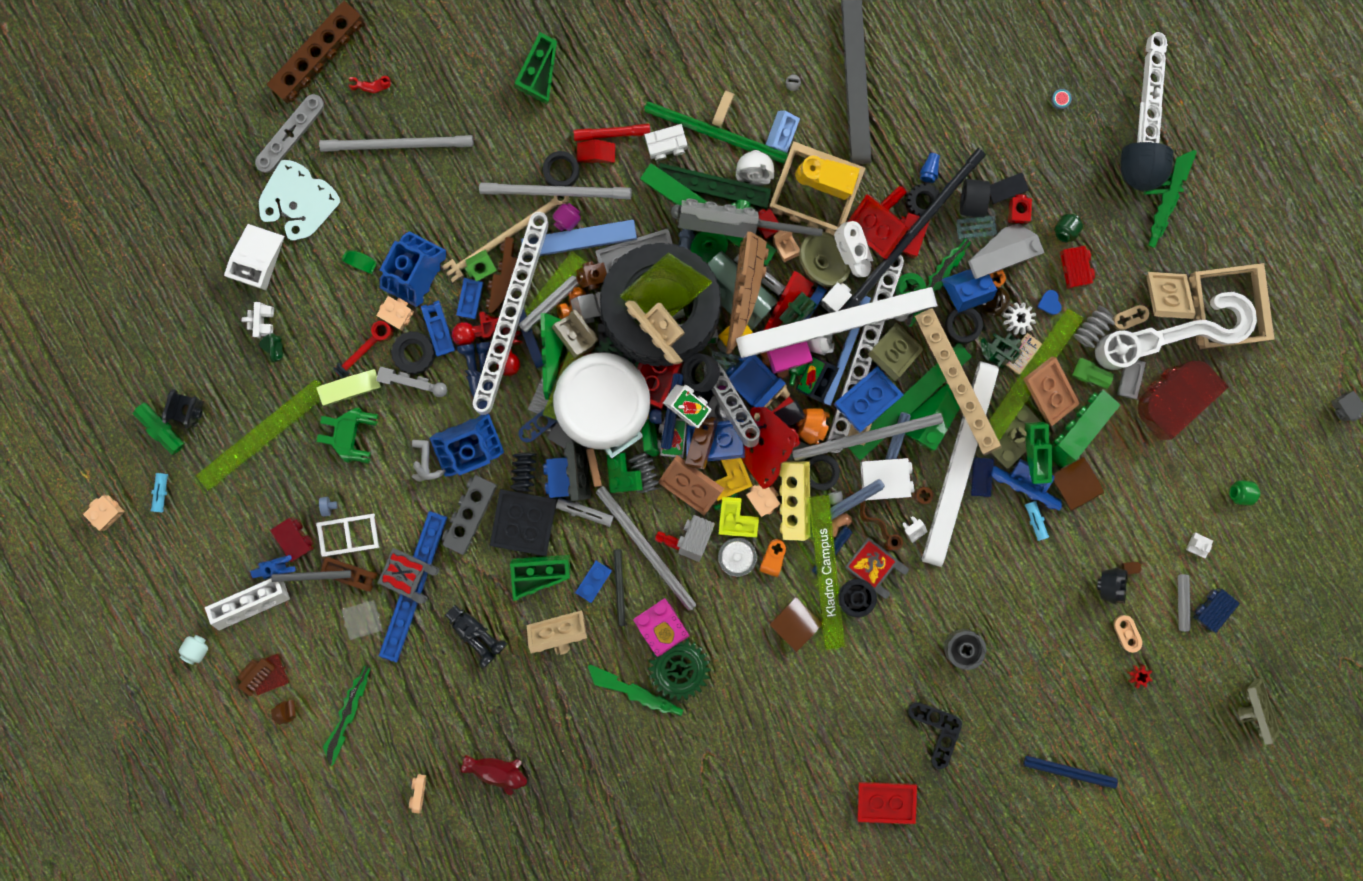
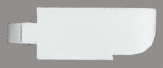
M854 221L845 222L836 229L834 234L837 248L845 265L849 264L853 275L856 277H866L870 274V261H873L862 227Z

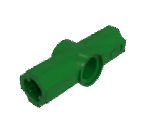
M146 402L134 410L132 414L146 427V432L154 440L159 441L171 455H175L184 447L185 443L172 430L170 423H164L162 417Z

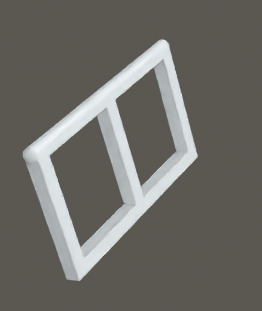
M375 514L316 523L322 557L379 548ZM370 518L374 545L352 548L348 521ZM344 522L348 549L326 552L322 526Z

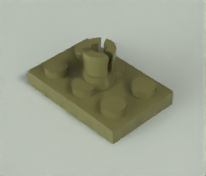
M895 323L868 355L887 375L896 381L924 349L898 323Z
M1023 402L993 428L1002 448L991 454L1005 469H1008L1026 452L1025 436L1027 434L1025 423L1041 422Z
M1263 678L1254 679L1248 687V691H1246L1247 699L1249 702H1252V705L1239 707L1238 714L1242 723L1252 720L1258 721L1260 738L1264 739L1265 745L1273 744L1280 731Z

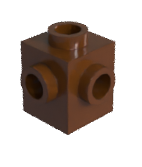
M593 261L583 263L582 268L576 270V279L581 288L588 287V290L600 288L599 284L603 283L607 274L604 262L593 264Z

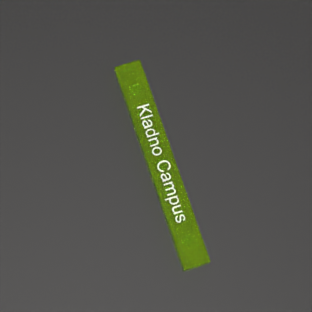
M829 495L809 497L824 646L826 650L845 647L841 607L838 601L839 586Z

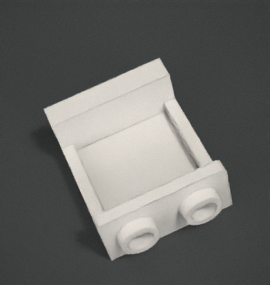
M908 458L860 462L862 489L878 479L882 480L885 485L883 490L866 500L911 497V493H914L913 481H910L909 475L912 474V463L908 462Z

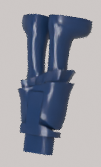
M491 342L476 344L480 372L477 371L474 344L457 347L458 352L464 355L467 361L468 370L464 371L468 375L466 378L473 398ZM485 383L483 389L486 391L491 390L493 383ZM480 401L478 408L485 409L488 404L487 401Z

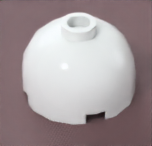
M754 150L746 153L737 163L736 178L739 182H751L750 184L756 186L767 185L770 183V179H774L773 162L768 155L760 151Z

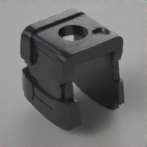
M172 389L167 396V402L162 413V421L167 423L169 419L182 422L186 429L190 428L191 425L197 427L198 420L201 419L203 414L202 407L204 401L199 400L196 396L192 398L178 394L176 389ZM189 405L187 414L184 415L183 407Z

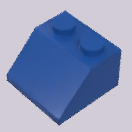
M971 269L942 279V283L958 313L992 301L997 291L990 275L975 279Z

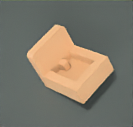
M778 231L774 235L773 245L783 262L799 256L800 248L792 237V232Z

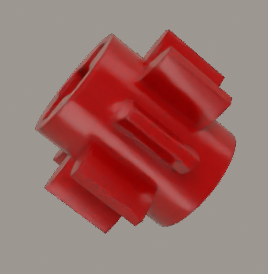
M1142 664L1140 668L1133 665V670L1131 672L1127 671L1130 674L1128 682H1135L1134 687L1139 688L1140 684L1147 688V683L1153 681L1149 676L1152 671H1145L1146 667ZM1138 673L1143 674L1141 675V680L1137 679L1139 677Z

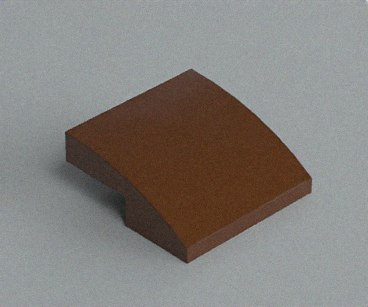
M1084 457L1052 474L1054 476L1053 483L1061 493L1060 496L1070 511L1104 493L1101 484Z
M795 597L769 625L797 652L823 623Z

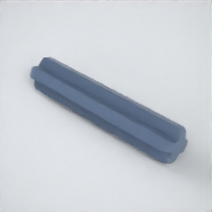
M901 412L897 424L909 421L910 414ZM905 433L892 437L885 460L897 459Z

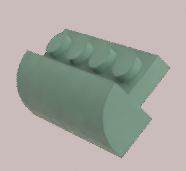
M720 251L708 265L711 268V272H714L719 284L721 305L731 314L737 264L723 251ZM760 286L752 315L747 323L751 330L778 303L762 286Z

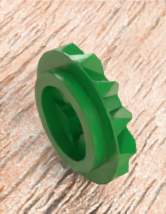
M907 273L898 279L895 291L897 296L910 293V291L904 292L907 289V282L911 286L917 285L914 291L926 289V284L918 274Z

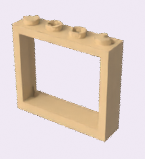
M793 141L769 209L777 216H789V219L793 222L800 223L802 221L808 223V227L824 229L826 233L834 236L836 229L846 222L865 167ZM795 154L804 158L812 155L818 156L824 160L828 159L860 168L853 194L847 198L837 226L777 204Z
M1264 263L1198 271L1190 274L1188 283L1190 289H1192V300L1195 309L1193 321L1206 320L1201 278L1251 272L1259 336L1248 337L1236 344L1222 345L1216 342H1209L1207 338L1199 335L1196 336V343L1200 349L1274 340Z

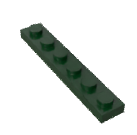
M659 164V169L693 192L735 202L737 200H746L752 206L767 209L771 193L769 188L667 164Z

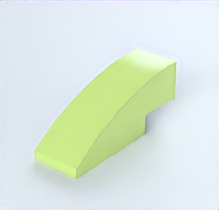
M373 369L316 388L322 405L328 406L381 388L380 382L376 381L377 373Z

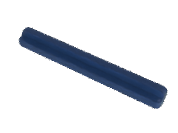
M673 374L670 392L676 384L682 386V374ZM668 407L661 448L671 449L677 418V414Z

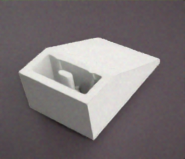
M248 224L229 259L224 276L267 290L285 236Z

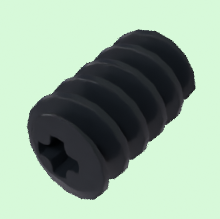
M518 452L512 455L518 461L512 462V465L517 467V469L511 470V473L516 475L510 479L516 482V484L510 485L511 489L534 492L529 489V487L534 486V483L529 480L535 478L530 472L536 470V468L531 466V464L536 463V460L531 458L536 456V453Z

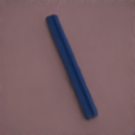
M1025 756L1023 761L1025 767L1113 789L1118 784V779L1030 756Z

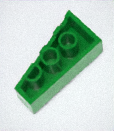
M1104 390L1092 393L1087 399L1088 403L1086 406H1082L1077 411V416L1065 426V430L1053 441L1052 461L1060 468L1071 464L1079 458L1119 408L1120 404Z

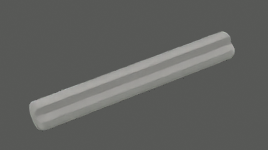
M571 276L519 323L520 328L528 332L541 320V313L547 314L579 285L576 277Z

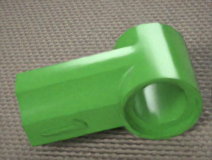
M1079 358L1072 377L1108 389L1114 374L1095 366L1096 364L1089 360Z

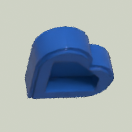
M1054 290L1046 291L1037 308L1050 315L1058 314L1062 307L1058 301L1057 292Z

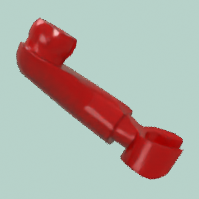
M385 75L371 83L366 81L360 82L355 77L349 78V81L357 83L355 86L349 85V88L353 91L360 88L362 91L375 94L391 86L390 78Z

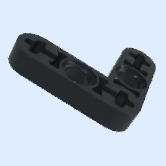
M915 701L910 703L907 711L911 718L940 729L930 760L935 768H946L961 731L962 721L954 714ZM919 706L921 711L926 712L925 720L922 719L924 717L923 714L917 713L915 716L912 708ZM938 712L940 715L939 721L931 722L929 719L930 714ZM944 715H947L945 719L948 721L955 719L957 726H953L950 729V725L943 722ZM950 737L951 745L943 747L941 745L942 738ZM938 748H941L943 751H948V754L943 752L942 758L944 763L940 762L937 765L935 758L940 757L941 751H938Z

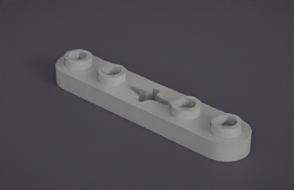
M312 94L305 98L257 156L255 164L258 170L263 173H270L278 166L280 161L283 160L323 111L324 101L320 96ZM294 129V131L292 132L294 134V137L291 138L289 136L288 138H286V131H292Z

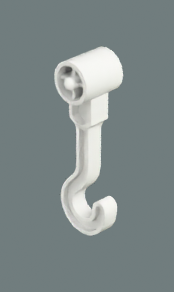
M1235 292L1221 293L1211 298L1210 305L1216 310L1228 308L1235 313L1237 322L1233 329H1225L1211 321L1198 320L1161 331H1156L1153 328L1134 333L1125 330L1116 331L1100 339L1095 348V358L1103 368L1118 370L1134 364L1139 357L1159 352L1162 345L1200 335L1222 345L1236 344L1248 338L1254 331L1257 322L1256 310L1252 302L1244 295Z

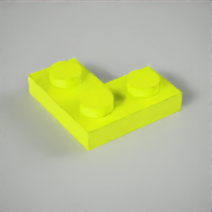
M722 497L719 534L757 538L759 517L740 516L741 498Z

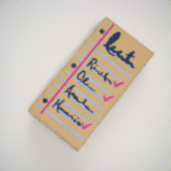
M1028 333L1021 339L1022 345L1019 349H1021L1022 354L1014 364L1011 362L1006 364L1008 368L1018 375L1021 374L1042 346V343Z

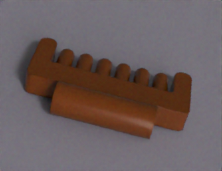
M261 658L259 662L252 659L238 675V679L242 681L238 688L248 696H252L256 688H259L258 684L261 685L262 681H265L264 677H268V674L275 669V666L265 658Z

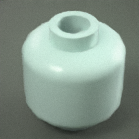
M198 635L186 637L179 648L180 658L192 665L200 663L208 651V646L205 644L206 640Z

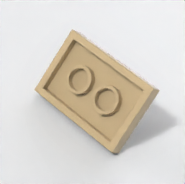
M1148 272L1147 283L1154 316L1193 319L1195 309L1187 274Z
M582 610L527 625L530 653L542 652L554 647L555 653L562 655L570 650L569 643L586 639L587 634Z

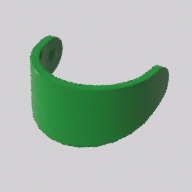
M353 250L346 251L341 260L369 274H373L377 264L370 256Z

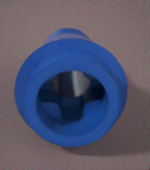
M929 153L919 173L922 181L934 183L938 179L940 159L938 154Z

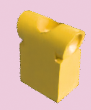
M812 155L807 157L798 166L795 176L802 185L811 186L816 190L846 200L853 194L860 168L828 159L824 160Z

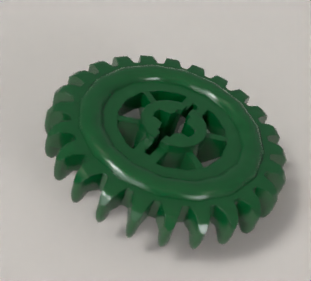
M687 638L684 643L681 641L659 657L652 652L656 659H649V662L654 666L648 667V670L653 672L648 677L655 678L651 684L652 686L659 685L656 692L664 690L663 697L669 693L670 700L677 696L678 701H680L681 696L688 700V694L695 697V690L701 693L700 685L707 686L703 679H710V676L705 673L711 671V668L705 667L710 663V660H704L707 653L700 654L702 646L695 649L696 642L689 645V639ZM676 655H682L681 659L675 661L671 659ZM684 656L687 657L691 661V663H686L683 660ZM669 660L672 663L671 668L665 669L666 663ZM677 664H680L681 667H685L684 669H682V673L674 671V669H676ZM694 669L692 677L689 678L687 672ZM673 675L676 678L675 682H672L667 676ZM686 677L688 679L684 683H677L678 678Z

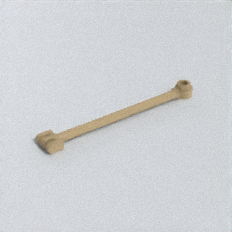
M554 196L550 202L535 212L546 214L563 203L568 204L569 196H564L562 201L558 200V196ZM532 214L456 264L452 259L442 266L444 270L452 267L446 273L448 276L456 273L451 278V281L454 283L464 276L461 270L467 267L466 259L485 249L488 253L504 242L505 237L510 238L528 226Z

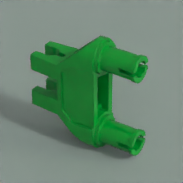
M354 408L337 419L321 416V424L335 426L333 437L318 434L316 442L331 444L346 463L358 461L369 464L370 459L363 458V456L371 457V452L354 448L357 428L360 423L377 426L378 421L370 420V418L379 419V415L362 412L360 408Z

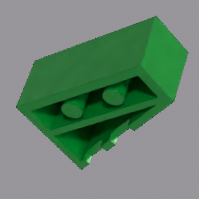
M539 32L513 87L548 105L557 41Z
M569 555L512 559L510 570L513 601L570 579Z

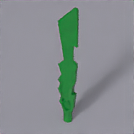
M1196 150L1185 153L1175 160L1170 189L1162 194V203L1157 207L1158 211L1154 215V224L1150 228L1151 239L1148 244L1149 247H1156L1158 239L1162 237L1169 223L1167 222L1168 217L1173 212L1180 197L1178 193L1182 180H1187L1197 153Z
M591 664L588 666L594 685L627 693L629 700L639 701L643 706L647 705L651 710L659 709L662 713L670 712L678 716L682 715L684 709L675 706L671 701L662 696H654L648 690L634 683L628 685L617 680L619 677Z

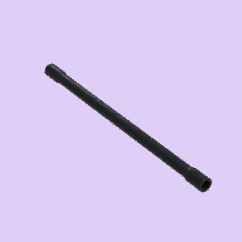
M977 148L964 166L902 237L888 258L879 264L840 310L859 306L861 300L969 173L986 156L984 151Z

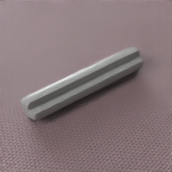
M1181 574L1178 575L1179 631L1184 632L1190 631L1189 575Z

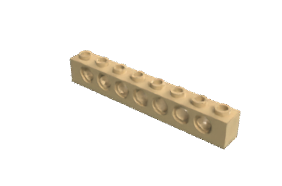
M933 308L916 315L915 318L983 455L985 456L1002 448Z

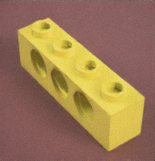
M785 461L781 463L779 474L782 477V485H780L779 489L780 496H782V504L780 505V514L782 515L780 533L783 534V540L805 541L811 537L810 461ZM791 477L797 480L796 486L791 483ZM792 496L796 497L797 505L792 503ZM792 515L797 517V524L792 521Z

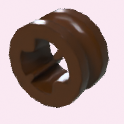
M920 487L915 491L914 495L918 503L928 504L932 501L933 492L930 488ZM923 490L925 493L929 494V497H926L927 500L925 501L923 498L919 497V494H922L921 491Z

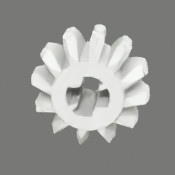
M1014 303L1013 308L1009 306L1007 310L1009 313L1003 314V317L1008 318L1003 324L1009 323L1010 326L1007 330L1010 331L1014 328V335H1017L1019 330L1024 335L1026 330H1032V324H1036V321L1031 319L1036 316V313L1030 314L1029 312L1032 310V307L1030 306L1025 309L1026 303H1021L1020 307L1018 303ZM1021 315V316H1022L1021 322L1018 323V322H1017V319H1018L1017 316Z

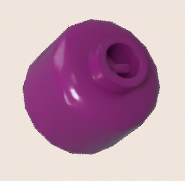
M563 203L552 216L556 221L553 225L562 232L564 229L571 231L581 220L579 215L581 212L571 203Z

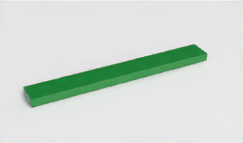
M652 163L649 164L639 179L676 205H681L682 200L686 201V199H695L698 203L707 202ZM725 235L729 242L740 248V243L743 240L742 237ZM766 243V248L769 249L767 260H764V266H767L777 251L768 243Z
M960 343L953 347L961 366H963L972 356ZM938 362L903 394L902 398L871 424L870 431L897 424L901 412L911 414L947 381ZM884 438L867 442L864 446L859 444L847 448L861 461Z

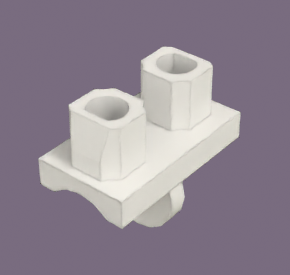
M254 302V317L252 310H248L247 317H242L241 322H247V330H253V337L263 338V336L273 333V325L264 324V317H273L274 307Z

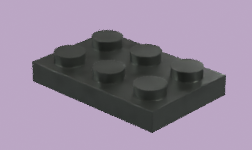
M566 442L564 454L568 461L566 473L570 481L568 493L571 501L592 499L587 447L577 442Z

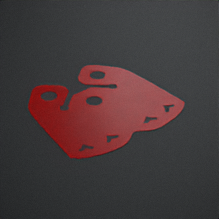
M753 407L750 410V415L757 427L764 424L767 425L766 429H759V438L762 437L764 439V444L760 446L758 443L752 447L753 453L750 452L751 447L745 446V458L741 459L762 489H766L778 478L780 464L790 457L795 443V432L768 408ZM756 413L760 415L759 421H756L754 418Z

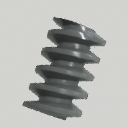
M646 452L634 455L628 460L629 463H635L630 468L631 470L641 471L643 490H636L637 493L660 489L654 487L659 481L653 480L657 473H651L655 466L649 465L653 458H647L649 454Z

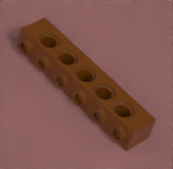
M344 0L266 85L287 104L293 102L298 97V92L311 83V78L324 69V64L336 56L337 50L349 42L350 36L362 28L364 22L362 16ZM342 22L347 23L344 29H339V25ZM329 36H334L333 42L326 43V39ZM316 50H321L320 56L313 57V53ZM303 64H308L306 71H300ZM290 78H295L294 84L288 86V80Z

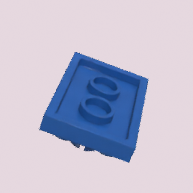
M877 366L838 399L834 405L853 427L861 433L902 398L903 394Z
M743 419L737 420L738 422H744ZM718 422L707 461L745 458V445L742 443L731 422ZM687 425L686 458L695 427ZM704 425L703 430H708L709 426Z

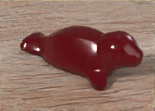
M465 755L463 759L461 773H474L483 782L503 788L508 795L513 794V789H519L527 784V778L518 769L522 763L518 759L512 762H505L495 758L475 760L468 755Z

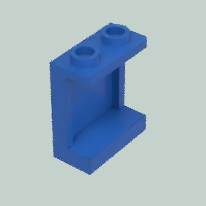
M756 355L744 358L740 356L738 358L739 362L735 366H730L725 373L736 392L752 408L764 407L786 383L781 378H777Z

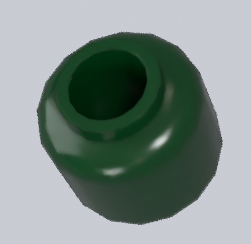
M1076 214L1062 215L1054 228L1057 239L1064 243L1075 241L1083 229V223Z

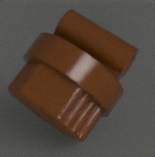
M294 700L283 701L271 709L272 719L278 725L287 724L296 718Z

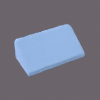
M778 111L765 145L787 153L800 118L787 111Z

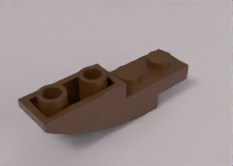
M505 237V242H502L501 253H503V261H499L498 272H501V275L493 274V279L489 280L488 290H491V297L487 298L486 309H489V313L495 315L503 306L518 259L513 257L514 238Z

